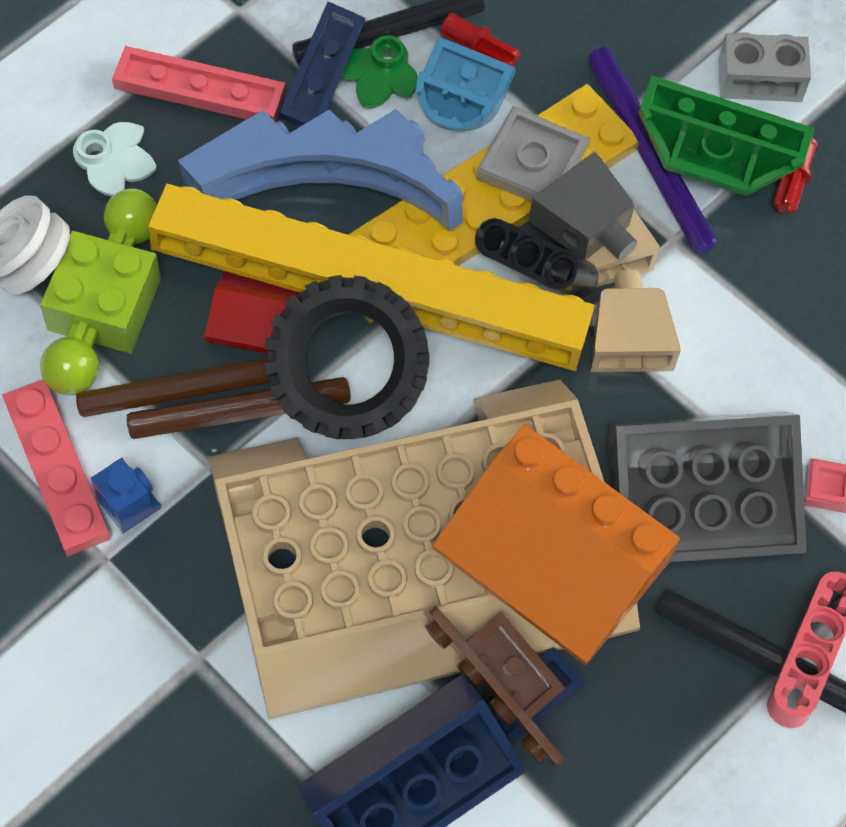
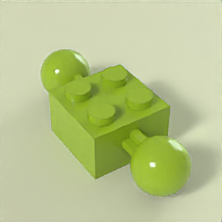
M125 189L117 192L108 200L104 209V224L110 234L108 240L76 231L71 232L67 250L57 265L41 301L40 307L47 330L67 336L52 342L43 352L40 361V372L44 382L57 393L76 395L89 389L95 382L99 371V361L92 348L93 344L132 354L161 282L157 254L134 247V245L141 244L150 239L148 225L157 207L154 199L144 191Z

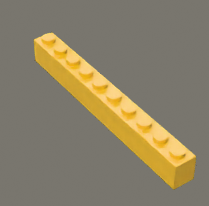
M166 183L148 225L150 245L153 251L300 293L306 290L304 286L314 281L318 283L327 281L330 276L341 275L346 278H354V275L367 277L370 281L385 284L396 294L401 295L418 316L423 328L572 371L577 369L595 307L594 304L584 302L581 298L574 295L562 296L541 290L538 286L531 283H516L499 278L489 271H474L456 266L447 259L428 258L414 254L401 246L389 247L372 242L362 235H347L329 230L324 225L316 222H301L287 218L274 210L262 211L245 206L235 199H220L202 194L197 189L188 186L178 187Z

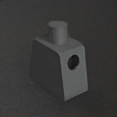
M595 151L532 197L529 221L569 251L584 259H588L602 247H605L620 261L626 258L638 243L626 231L630 225L634 210L633 201Z

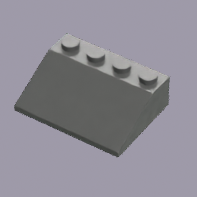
M776 412L607 423L612 488L680 537L670 562L807 553L801 422L799 414Z

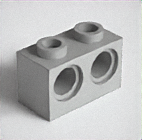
M747 32L726 33L719 55L720 97L725 99L802 102L811 80L809 37L788 34L758 35Z

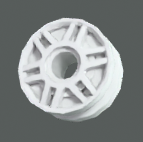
M25 195L11 201L0 210V288L9 294L18 295L24 293L44 281L59 264L70 240L69 225L56 213H50V209L36 196Z

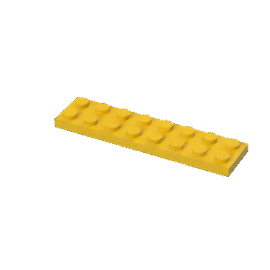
M588 84L537 115L590 138L589 147L582 160L595 151L608 168H611L637 151L639 146L632 130ZM491 145L442 175L446 180L451 179L458 185L464 198L462 202L463 222L449 231L427 212L402 200L350 234L362 235L372 242L389 247L401 246L414 254L428 258L447 259L456 266H460L480 253L475 245V235L477 229L484 221L497 218L520 227L529 221L532 202L476 178L477 169ZM365 317L370 324L374 322V320Z

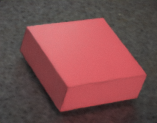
M811 458L807 464L804 506L846 513V464Z

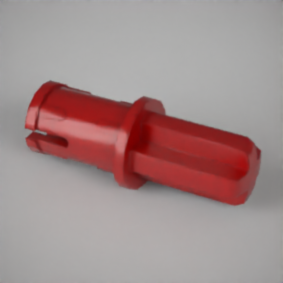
M450 13L443 22L442 31L440 32L441 37L511 66L516 65L520 56L519 50L491 36L488 27L480 28L455 13Z
M814 138L811 139L803 167L779 180L772 201L778 213L784 214L786 212L792 214L797 210L803 188L810 182L812 177L809 169L815 150L818 147Z

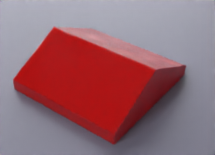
M224 271L214 290L205 332V342L268 354V351L264 350L266 337L270 338L274 328L271 323L276 313L280 315L287 306L284 302L293 294L297 296L300 292Z

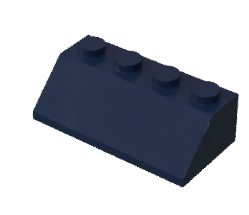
M461 674L297 786L321 827H446L527 772L482 697L467 678Z

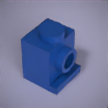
M122 457L90 478L97 501L122 534L161 509L160 503L151 493L153 487L146 475L139 467L135 469L129 467Z

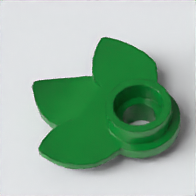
M390 35L377 38L369 48L353 49L341 76V79L357 82V99L364 108L381 106L390 98L392 93L404 98H410L416 90L418 78L417 72L408 63L407 48L400 39ZM384 57H391V58H393V59H383V58H384Z

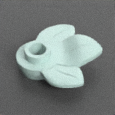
M118 122L112 124L103 132L100 130H88L78 137L73 147L74 159L82 169L87 170L89 183L95 190L112 197L117 192L125 189V181H141L156 171L157 166L152 157L137 146L144 134L143 126L129 122ZM93 151L101 152L97 155H89Z

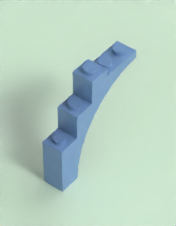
M330 109L291 133L281 121L275 122L262 110L178 160L184 186L195 188L202 194L220 199L231 198L237 200L267 189L302 183H339L371 188L401 198L427 212L449 231L463 222L462 202L464 198L460 188L453 180H446L436 170L433 161L424 154L423 143L425 142V137L420 126L413 120L408 121L397 109L357 133L348 121L342 122Z

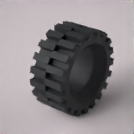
M341 275L330 276L327 281L320 283L314 281L304 286L306 290L297 296L293 294L284 302L287 306L280 315L276 313L271 323L274 326L270 338L266 337L264 350L268 351V362H264L265 374L270 377L272 383L270 390L274 398L279 399L283 405V411L291 419L301 423L303 428L312 433H319L333 439L365 438L393 427L417 403L427 381L430 363L428 341L423 326L409 303L401 295L399 296L392 291L390 287L381 282L370 281L367 277L354 275V278H346ZM344 314L362 315L381 325L391 340L394 352L393 370L386 385L372 398L357 404H340L324 397L311 383L305 366L306 347L312 334L325 321Z

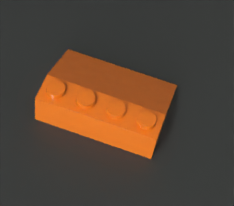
M524 424L491 462L436 539L432 549L586 666L672 560L680 537Z

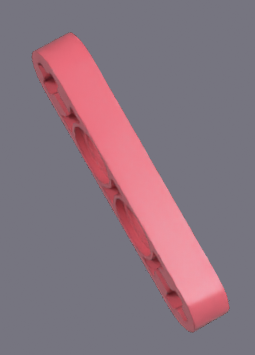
M829 572L819 581L767 701V709L773 721L780 726L789 729L803 726L817 706L846 634V574ZM833 591L841 594L840 602L835 610L827 607ZM813 622L824 623L831 629L833 638L823 639L818 637L811 630L810 624ZM801 657L810 659L818 667L819 673L816 675L803 673L796 666L795 659ZM794 687L802 690L797 699L795 710L786 706L788 703L787 698Z

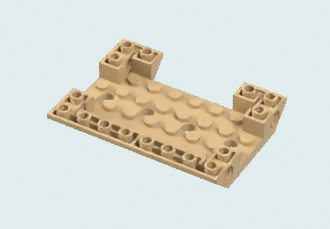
M561 380L474 398L473 403L479 419L477 422L315 458H306L298 437L208 457L269 720L461 674L457 667V664L462 661L459 655L450 645L442 649L425 629V626L430 621L423 613L433 606L438 607L465 641L471 638L497 614L502 612L537 655L545 654L553 646L556 650L563 649L432 549L436 539L491 462L524 424L604 481L579 401ZM380 528L388 534L389 540L381 547H371L363 541L362 536L368 529ZM279 549L290 550L296 556L293 565L285 569L273 567L268 560L270 555ZM637 603L609 638L639 631L640 623Z

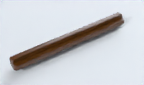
M268 358L83 391L76 394L78 413L82 417H88L271 383L270 377L265 374L264 362H268Z
M339 377L311 382L315 389L327 399L340 404L350 402L351 392L347 378ZM267 389L130 412L127 414L126 421L130 437L138 439L286 413L283 411L284 407L279 399H275L271 390Z

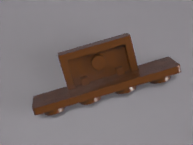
M437 606L430 607L423 613L430 621L425 626V629L442 649L450 645L462 659L457 664L461 673L475 688L482 683L494 697L488 704L496 715L507 726L514 721L526 735L520 742L527 752L539 764L544 760H547L549 764L558 766L565 760L531 718L563 691L565 687L503 613L497 614L467 641L464 640Z

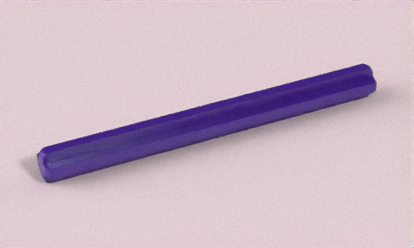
M605 46L594 49L590 53L588 62L619 118L632 130L639 143L637 150L692 249L697 254L712 250L715 247L717 238L681 175L664 169L639 115L641 104L613 54Z

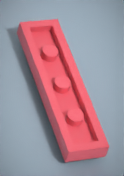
M129 46L124 47L112 77L114 89L246 120L264 110L276 122L286 95V83Z
M42 379L2 394L66 556H71L111 540L109 531L48 385Z

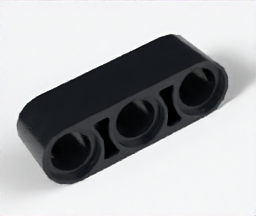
M497 218L487 219L477 229L475 245L478 251L496 262L566 295L585 298L597 287L599 277L595 265L568 250ZM505 237L504 244L500 248L501 241ZM539 252V258L536 261V263L533 264L534 257ZM574 268V274L567 282L568 273Z

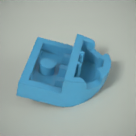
M438 37L424 71H419L416 91L420 105L430 120L444 128L456 131H471L481 128L491 122L497 115L516 73V69L514 66Z

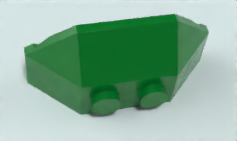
M653 75L650 78L639 110V115L665 170L744 196H748L803 167L815 129Z

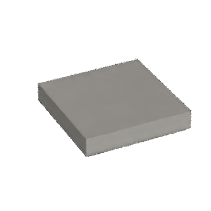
M513 106L479 165L476 178L532 202L533 196L581 162L589 147L590 138Z

